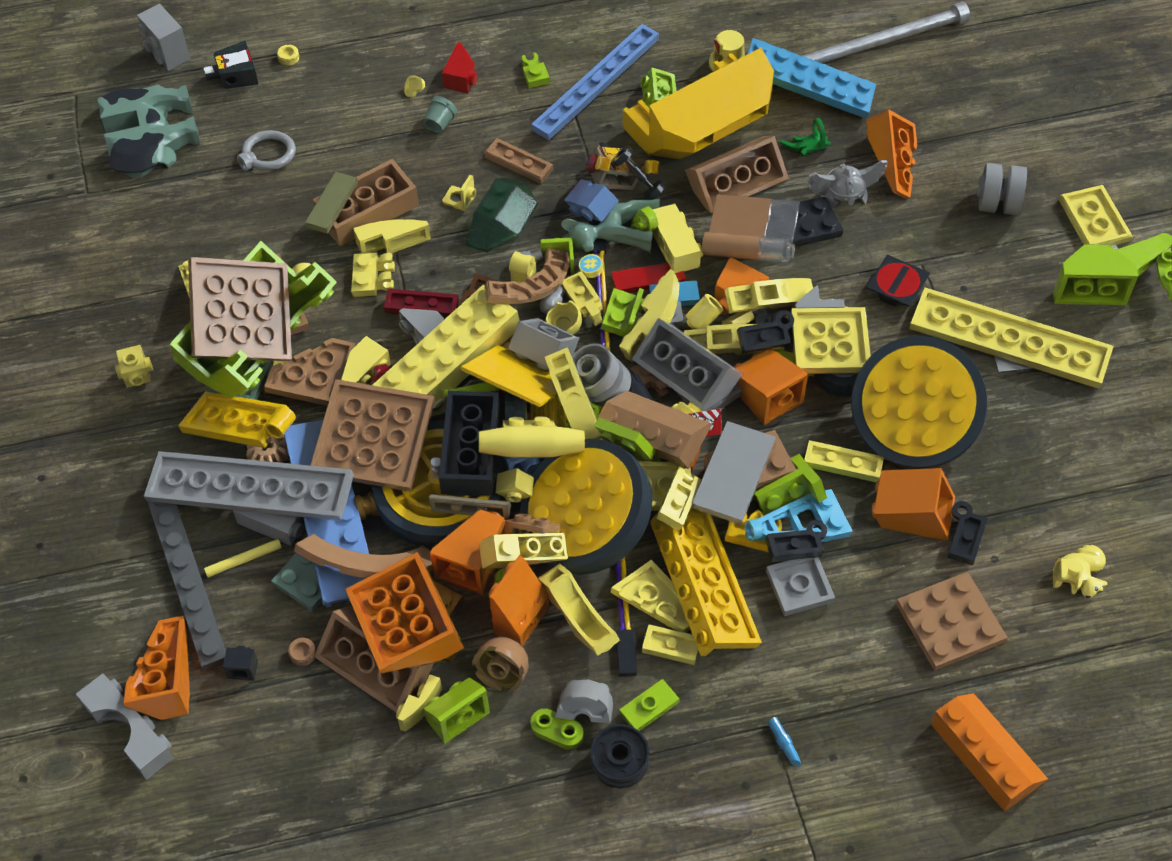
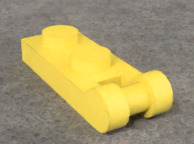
M678 467L673 474L670 486L656 516L657 519L678 531L685 522L701 483L699 477L695 475L692 477L686 474V470Z

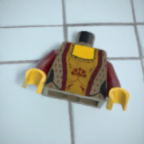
M600 142L595 146V151L593 155L589 156L585 167L586 171L591 173L594 184L605 185L608 189H634L638 179L630 171L631 168L626 162L618 167L612 162L614 156L622 148L608 147L605 142ZM629 157V160H630L634 165H636L637 163H635V162L631 159V157ZM645 160V164H637L645 174L658 173L659 161Z

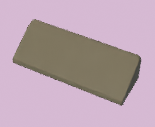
M430 494L429 496L432 512L473 516L481 509L486 512L494 511L505 519H509L511 502L436 494Z

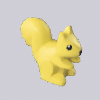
M1083 545L1082 548H1078L1077 553H1070L1062 558H1058L1053 568V588H1059L1063 582H1068L1071 585L1073 595L1080 589L1086 598H1092L1097 592L1102 591L1103 587L1107 586V582L1092 577L1090 572H1097L1104 568L1106 558L1103 551L1094 545Z

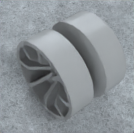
M986 162L978 185L979 211L995 213L999 200H1001L1003 214L1019 216L1025 196L1027 167L1011 165L1006 178H1003L1002 164Z
M589 344L583 346L572 355L590 402L603 407L606 401L626 390L629 391L631 386L630 372L605 346Z

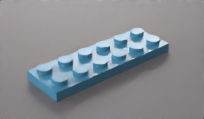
M752 39L747 54L762 48L774 70V85L865 119L867 118L876 87L875 83L764 41Z

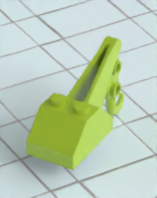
M1161 233L1116 250L1110 245L1084 244L1063 262L1053 290L1054 304L1127 305L1137 278L1155 263L1159 283L1164 287L1172 302V236L1167 233Z

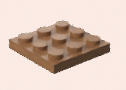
M968 571L897 599L896 605L934 671L1003 644L1008 638Z

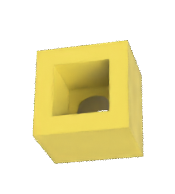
M518 468L498 473L496 493L505 497L509 502H520L521 499L532 497L534 477Z

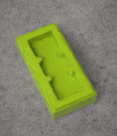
M662 679L620 708L619 714L629 726H633L641 731L676 706L680 699Z

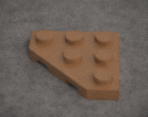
M331 338L324 341L322 346L313 350L311 348L293 356V359L282 365L278 363L272 366L265 384V392L328 406L335 379H342L349 353L356 346V343Z

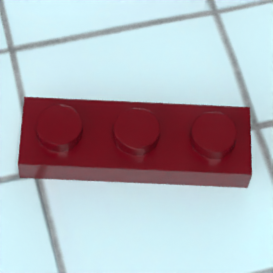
M388 288L384 312L399 314V310L402 308L434 310L443 318H447L458 308L459 296L458 294Z

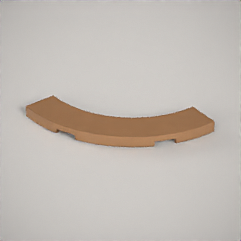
M546 248L543 269L541 272L527 278L524 282L486 281L484 288L487 303L522 304L550 295L561 286L566 277L570 262L569 252Z
M312 534L298 542L294 549L296 553L319 566L324 567L326 564L340 569L342 574L360 578H368L416 552L420 555L428 571L433 570L430 556L431 550L423 545L417 549L400 554L372 555L340 548Z

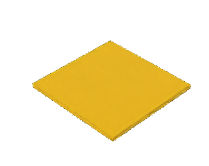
M499 345L460 368V370L538 407H541L558 395L549 370L541 369L536 366L535 362L521 359L514 352Z

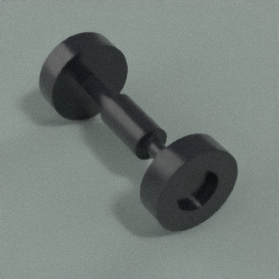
M627 145L614 156L612 162L617 167L626 162L635 177L649 187L644 196L648 200H653L662 193L666 185L661 180H658L653 185L647 179L648 176L642 169L629 160L633 150Z

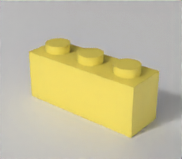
M676 204L653 209L659 223L653 236L671 269L677 273L699 268L700 257H703L702 247L700 243H696L692 228H688L684 213L679 212Z

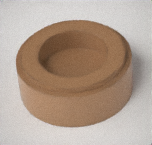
M308 638L295 639L288 647L290 660L297 666H306L315 659L316 649L314 643Z

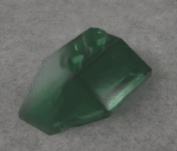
M496 178L474 212L466 245L488 253L493 248L518 238L538 206V202L528 185L510 178Z

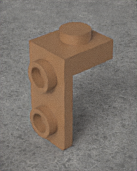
M517 514L515 519L505 520L504 534H528L529 531L544 534L560 530V524L550 523L549 518L531 519L529 514Z

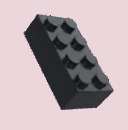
M448 391L439 469L441 494L493 496L497 455L479 453V431L499 428L501 411L499 392Z

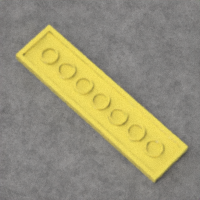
M928 288L923 290L909 328L1098 389L1102 385L1114 347Z

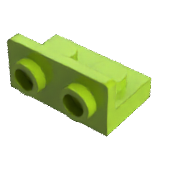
M651 67L649 72L642 77L640 83L643 92L642 101L649 108L651 104L676 92L675 74Z
M614 288L600 329L622 337L629 334L640 318L636 314L637 312L641 313L643 309L641 305L644 301L642 298L644 289L639 288L637 295H633Z

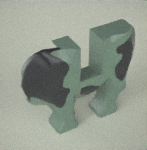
M160 85L147 88L121 89L105 94L97 100L100 117L106 131L104 137L108 148V162L110 168L115 171L123 172L130 177H142L150 173L154 166L159 163H164L167 165V168H170L177 161L174 151L188 143L193 145L201 144L194 116L186 121L171 125L166 120L168 112L173 109L193 113L186 85L181 86L179 89L164 88Z

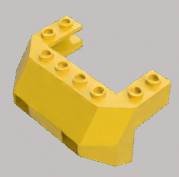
M762 48L740 59H737L732 53L728 54V58L723 61L714 62L713 69L715 72L651 104L650 108L642 100H639L638 105L630 109L624 108L623 128L648 155L682 159L768 114L774 70Z

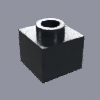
M247 646L227 647L223 663V669L227 678L255 680L258 659L254 649Z

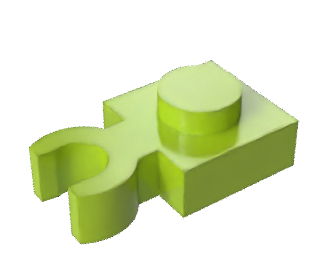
M533 53V60H527L526 56L523 55V74L528 87L533 88L550 84V77L544 62L539 63L537 53Z

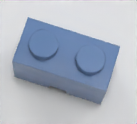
M583 179L579 181L565 199L566 203L570 206L569 210L575 216H584L589 221L593 219L600 222L605 219L619 201L605 185L597 183L593 185L590 181Z

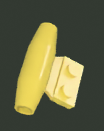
M511 417L509 420H503L502 428L479 431V453L511 458L556 457L584 452L585 449L584 431L557 427L554 420H550L547 417H536L534 420Z

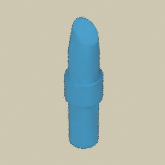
M777 717L770 719L767 723L775 735L780 749L784 751L792 765L801 766V761L792 745L793 742L790 736L786 734Z

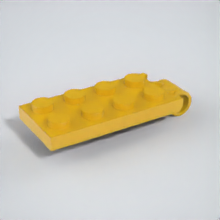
M205 391L178 426L182 433L265 448L268 445L266 440L269 436L282 438L296 419V416L287 405L236 396L229 398L224 394Z

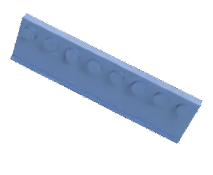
M323 420L291 425L284 434L290 464L311 465ZM352 484L342 521L303 517L307 537L315 534L319 538L340 548L369 554ZM314 563L323 606L326 605L327 608L331 607V604L344 601L351 603L345 589L366 578L342 574L340 569L326 564L322 567Z

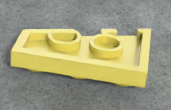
M652 560L611 587L610 593L672 629L683 633L690 630L673 582Z

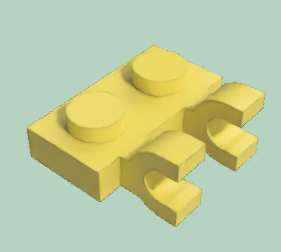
M377 253L354 254L351 288L353 297L376 296L377 290L387 291L388 288L394 289V281L391 280V272H395L392 253H384L379 258Z

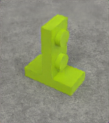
M800 454L790 458L796 468L795 471L754 492L759 508L764 516L808 493H811L818 503L828 498L821 479Z

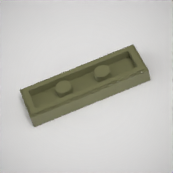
M335 172L305 222L306 227L328 234L358 183L357 178Z

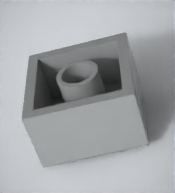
M161 4L137 15L140 23L138 29L145 39L143 40V45L148 52L153 53L159 65L163 64L169 71L191 59L182 27Z
M539 318L518 321L508 349L516 352L515 355L524 360L531 359L537 362L536 366L549 370L545 357L567 347L572 356L579 337Z

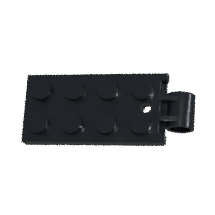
M826 197L771 208V217L767 226L762 254L841 237L844 230Z

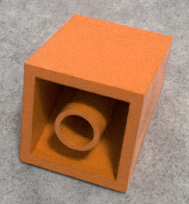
M773 349L758 352L748 361L734 366L735 369L743 373L736 383L742 390L740 398L763 425L804 402L808 374Z
M480 509L432 548L430 556L434 578L483 595L495 568L482 569L479 542L492 535L504 534L505 518L494 511L486 512Z

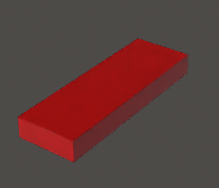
M669 263L614 271L612 272L614 288L627 293L638 292L639 288L644 289V291L649 290V285L658 284L661 277L665 276L671 267ZM684 271L675 273L678 282H686Z

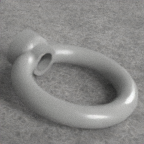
M274 130L261 131L251 135L244 142L242 153L237 155V160L245 172L252 168L259 170L279 169L293 159L296 152L295 143L285 133ZM274 139L283 142L287 147V151L277 160L260 161L257 160L251 148L262 140Z

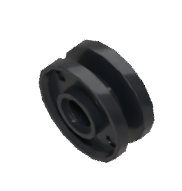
M624 724L610 725L601 730L594 738L590 750L593 772L601 782L609 787L622 789L632 787L642 780L648 771L650 752L648 742L639 730ZM619 752L627 755L623 760H616L613 756Z

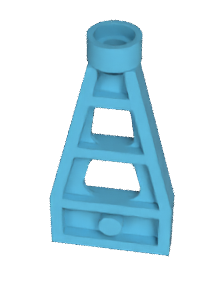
M832 489L825 490L828 498L820 503L817 502L812 494H808L759 519L748 520L744 526L745 534L749 541H765L767 534L791 532L779 531L774 522L784 517L788 518L793 528L792 531L806 530V528L802 527L797 514L805 510H811L815 519L823 522L827 527V534L821 542L850 537L853 531ZM812 528L815 533H821L819 528Z

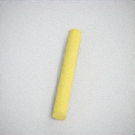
M276 539L204 569L209 578L279 550L282 547L279 539Z

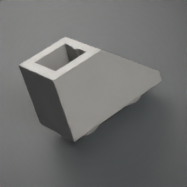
M405 308L399 310L401 320L399 325L404 333H409L413 337L416 345L445 320L434 310Z

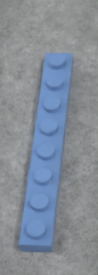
M641 24L531 124L532 131L550 140L659 40V33Z

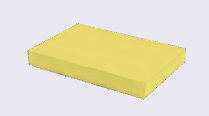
M1103 185L1060 195L1059 202L1083 244L1113 246L1131 242L1133 236Z

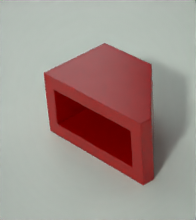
M457 42L442 71L443 85L446 89L468 94L471 87L476 85L478 74L475 73V65L462 43Z

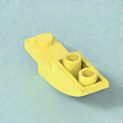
M670 269L665 276L661 277L655 289L645 297L641 305L645 312L644 316L638 319L636 326L623 338L619 345L625 358L631 362L634 361L632 358L658 318L671 323L679 297V282L673 270Z
M808 278L775 279L753 282L750 285L728 287L725 289L729 313L763 308L775 309L795 306L800 299L813 289L811 279Z
M756 324L706 326L707 329L684 330V333L714 354L735 352L736 355H740L742 351L736 330L739 327ZM778 347V348H772V349H773L774 351H776V349L784 350V347ZM765 350L754 351V352H748V353H743V354H752V353L764 352Z
M568 347L546 356L545 360L571 428L584 431L585 439H601V433L594 427L597 421Z

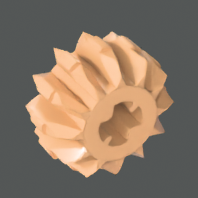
M269 436L266 440L268 445L265 448L247 445L246 456L248 460L278 463L289 461L284 436L282 438Z

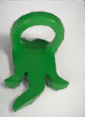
M814 118L811 135L804 137L793 135L794 143L784 140L779 141L785 148L801 152L802 157L831 145L820 118Z

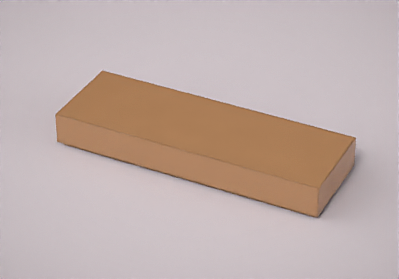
M498 138L484 152L485 158L539 184H542L553 171V164Z

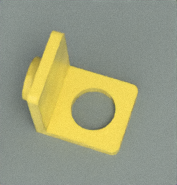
M469 175L461 188L451 186L442 199V203L466 211L476 196L473 176ZM453 194H460L461 201L454 202L450 197Z

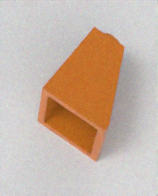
M942 468L881 471L880 480L876 482V502L872 504V515L877 519L880 527L939 540H949L952 522L951 511L955 502V495Z

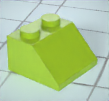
M471 678L455 683L451 686L449 692L441 697L433 698L424 708L427 722L444 744L490 713L487 690Z

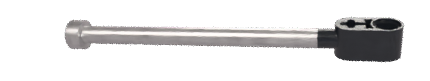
M959 2L951 5L948 11L803 56L819 63H825L950 23H954L956 26L968 23L970 11L965 2Z

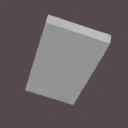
M727 421L692 502V508L741 525L776 437Z

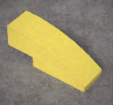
M387 220L353 228L356 244L361 254L372 253L383 248L386 253H394L431 239L428 222L420 220Z

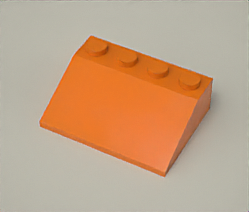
M418 552L345 589L381 673L441 661L464 649L432 577Z

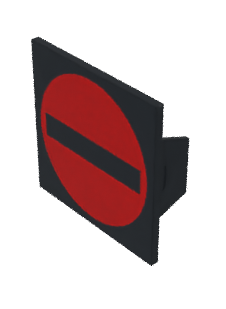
M887 254L866 288L878 293L880 300L893 306L901 303L910 307L929 277L930 272Z

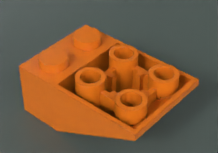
M521 555L517 557L514 563L510 562L507 565L504 577L500 583H495L489 592L494 634L510 638L523 647L550 608L549 594Z

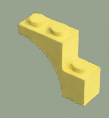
M558 564L538 578L549 594L551 603L563 613L575 637L597 656L609 651L614 644L620 641L616 632L596 612L571 572L564 566Z

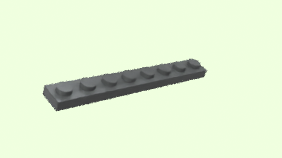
M148 501L201 667L205 671L224 663L226 649L177 504Z

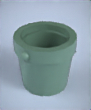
M441 96L433 97L423 119L424 126L431 132L442 133L449 122L454 119L457 114V108L446 98Z

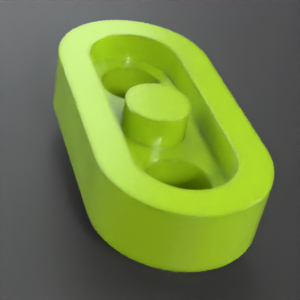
M646 206L638 210L633 218L631 228L652 231L654 233L659 223L653 209Z
M540 709L532 715L531 729L535 736L567 750L575 749L583 742V728L579 722L572 719L555 718L556 712L549 709ZM548 719L549 723L541 724L540 720ZM571 729L574 731V734L566 735L565 731Z

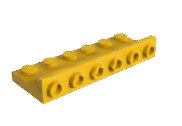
M690 508L683 526L678 531L657 519L656 514L651 519L650 524L700 656H707L713 649L757 648L762 643L711 515Z

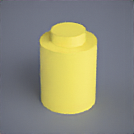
M705 294L686 314L688 319L686 322L693 330L706 329V326H709L723 312V307L714 297Z

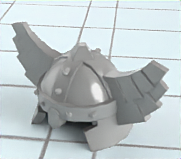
M880 160L877 164L862 170L843 163L839 167L832 169L828 175H820L816 172L810 174V179L807 180L810 184L808 186L812 189L813 193L826 197L832 210L839 203L838 200L847 201L848 205H853L854 201L859 199L861 203L866 204L868 199L866 187L879 181L878 179L884 175V171L887 169L886 164L888 162L887 160Z

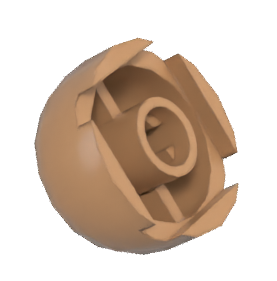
M495 637L485 642L479 648L472 661V664H475L477 668V677L485 685L501 691V687L510 688L509 691L519 688L529 668L528 655L524 648L518 642L506 637Z

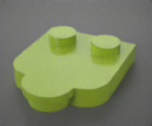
M600 417L594 425L601 433L600 437L603 440L622 447L632 454L636 460H652L656 450L640 432Z

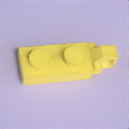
M578 272L564 279L561 284L562 288L570 300L579 307L582 317L589 316L595 326L603 323L600 312L603 309L601 300L583 272Z

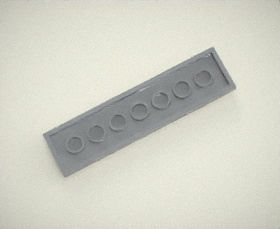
M158 451L144 498L150 502L342 521L354 473L351 469Z

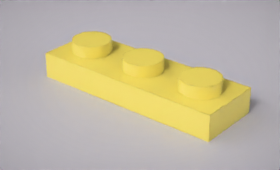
M810 440L805 455V461L813 469L872 482L879 481L884 460L879 455Z

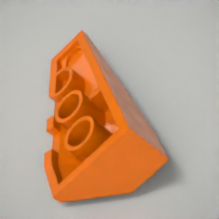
M888 109L866 119V133L878 161L887 160L888 162L884 174L893 193L908 199L911 197L913 181L910 169L915 165L912 153L917 150L916 128L914 123Z
M185 615L158 621L147 642L148 649L145 655L139 657L136 663L138 668L134 676H129L126 682L125 707L160 720L188 715L190 689L187 625Z

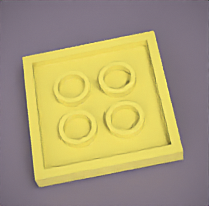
M865 307L792 308L791 314L794 317L792 332L795 365L806 371L807 374L859 373L864 363L871 356Z

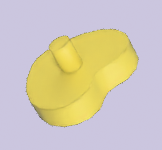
M415 75L409 76L404 86L405 95L409 98H414L418 92L425 88V81Z

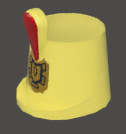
M733 30L720 32L714 39L715 45L709 57V67L715 72L713 69L714 62L723 61L728 58L730 53L737 59L745 56L744 37L739 32Z

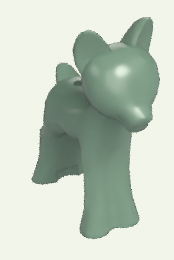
M660 199L631 200L626 203H617L605 219L596 226L573 219H565L561 222V226L569 233L562 238H572L573 247L585 252L593 251V243L598 238L608 242L631 245L651 253L653 232L622 226V224L630 221L638 210L646 206L652 209L659 208Z

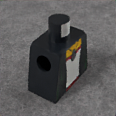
M246 41L216 51L213 54L216 65L204 67L207 81L220 78L225 89L259 84Z

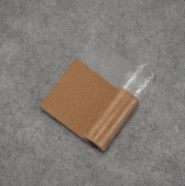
M717 195L710 230L705 232L703 237V255L788 263L795 253V245L792 243L800 201Z

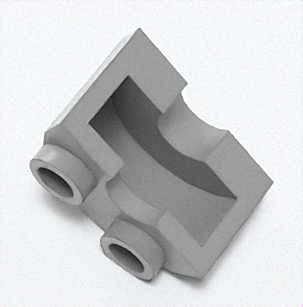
M592 680L569 681L561 693L555 718L574 720L578 714H586L590 717L591 722L610 724L613 699L609 693L608 686Z

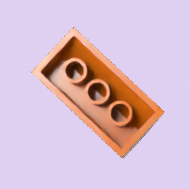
M974 693L957 696L935 711L931 726L1004 812L1048 781L1044 773Z

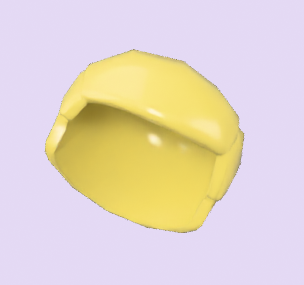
M569 300L568 303L557 302L548 311L545 321L574 335L579 331L582 324L581 311L573 301Z

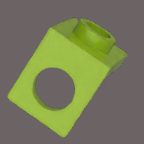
M572 238L541 239L543 258H545L546 248L568 251L571 274H574Z

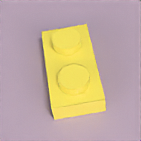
M648 625L642 653L695 665L698 648L691 634Z

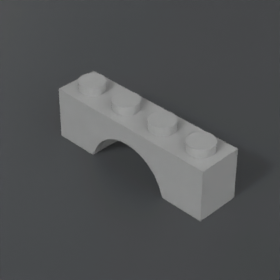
M102 673L76 693V695L98 724L109 720H118L130 725L131 736L124 752L130 762L147 780L174 759L169 751L172 745L163 734L157 736L153 730L156 727L147 715L141 718L137 711L125 707L124 697L121 694L124 691L114 678L109 681Z

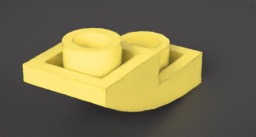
M429 675L426 683L423 682L420 685L417 697L408 695L406 702L400 704L396 713L400 730L406 732L425 716L424 708L430 700L438 697L442 690L439 677Z

